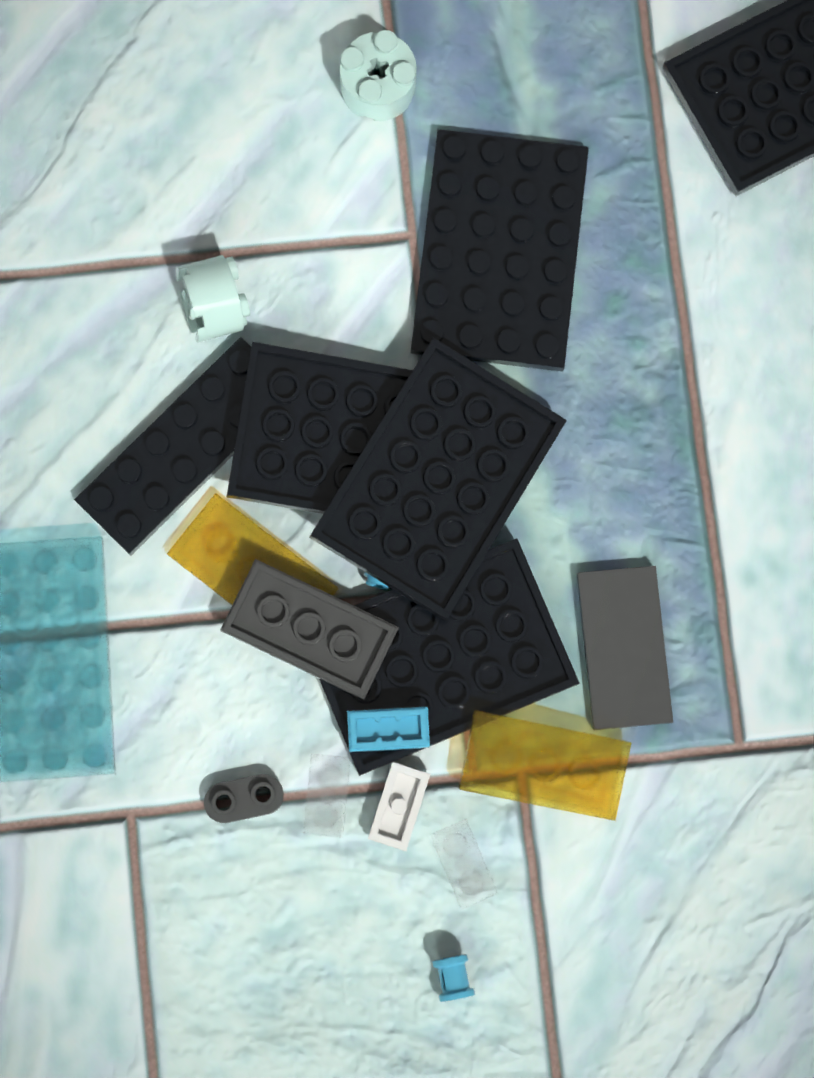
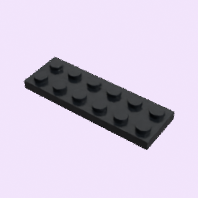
M242 337L220 356L74 499L130 556L233 456L251 346Z

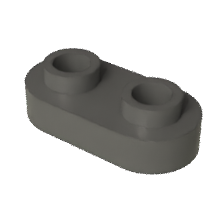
M265 774L222 782L212 786L207 791L204 798V808L208 816L219 823H231L269 815L277 811L282 805L284 790L276 778ZM261 787H267L271 792V797L266 802H259L256 798V792ZM222 795H228L231 799L230 808L224 811L220 810L217 807V799Z

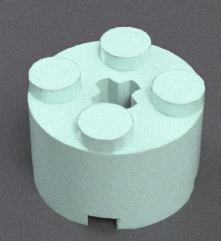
M389 30L367 33L353 40L342 52L340 61L341 94L349 109L361 117L374 118V121H387L402 114L411 103L416 88L417 68L412 50L403 40Z
M223 255L176 267L177 281L184 280L186 289L179 292L191 333L197 332L195 337L197 343L243 331L244 326L247 325L246 317L250 316V309L245 294H238L235 280L239 279L233 256L225 258Z

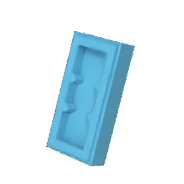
M428 707L347 711L349 752L430 748Z

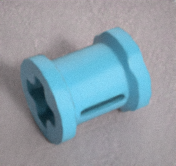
M467 954L432 961L433 967L438 969L441 984L440 1002L475 995L474 988L469 986L465 965L468 961Z

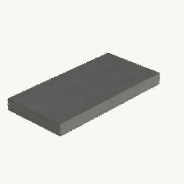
M255 559L220 631L365 700L399 627Z
M656 566L577 573L593 731L673 723Z

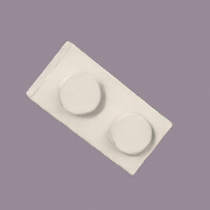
M392 762L368 836L369 840L403 851L407 850L429 781V773Z

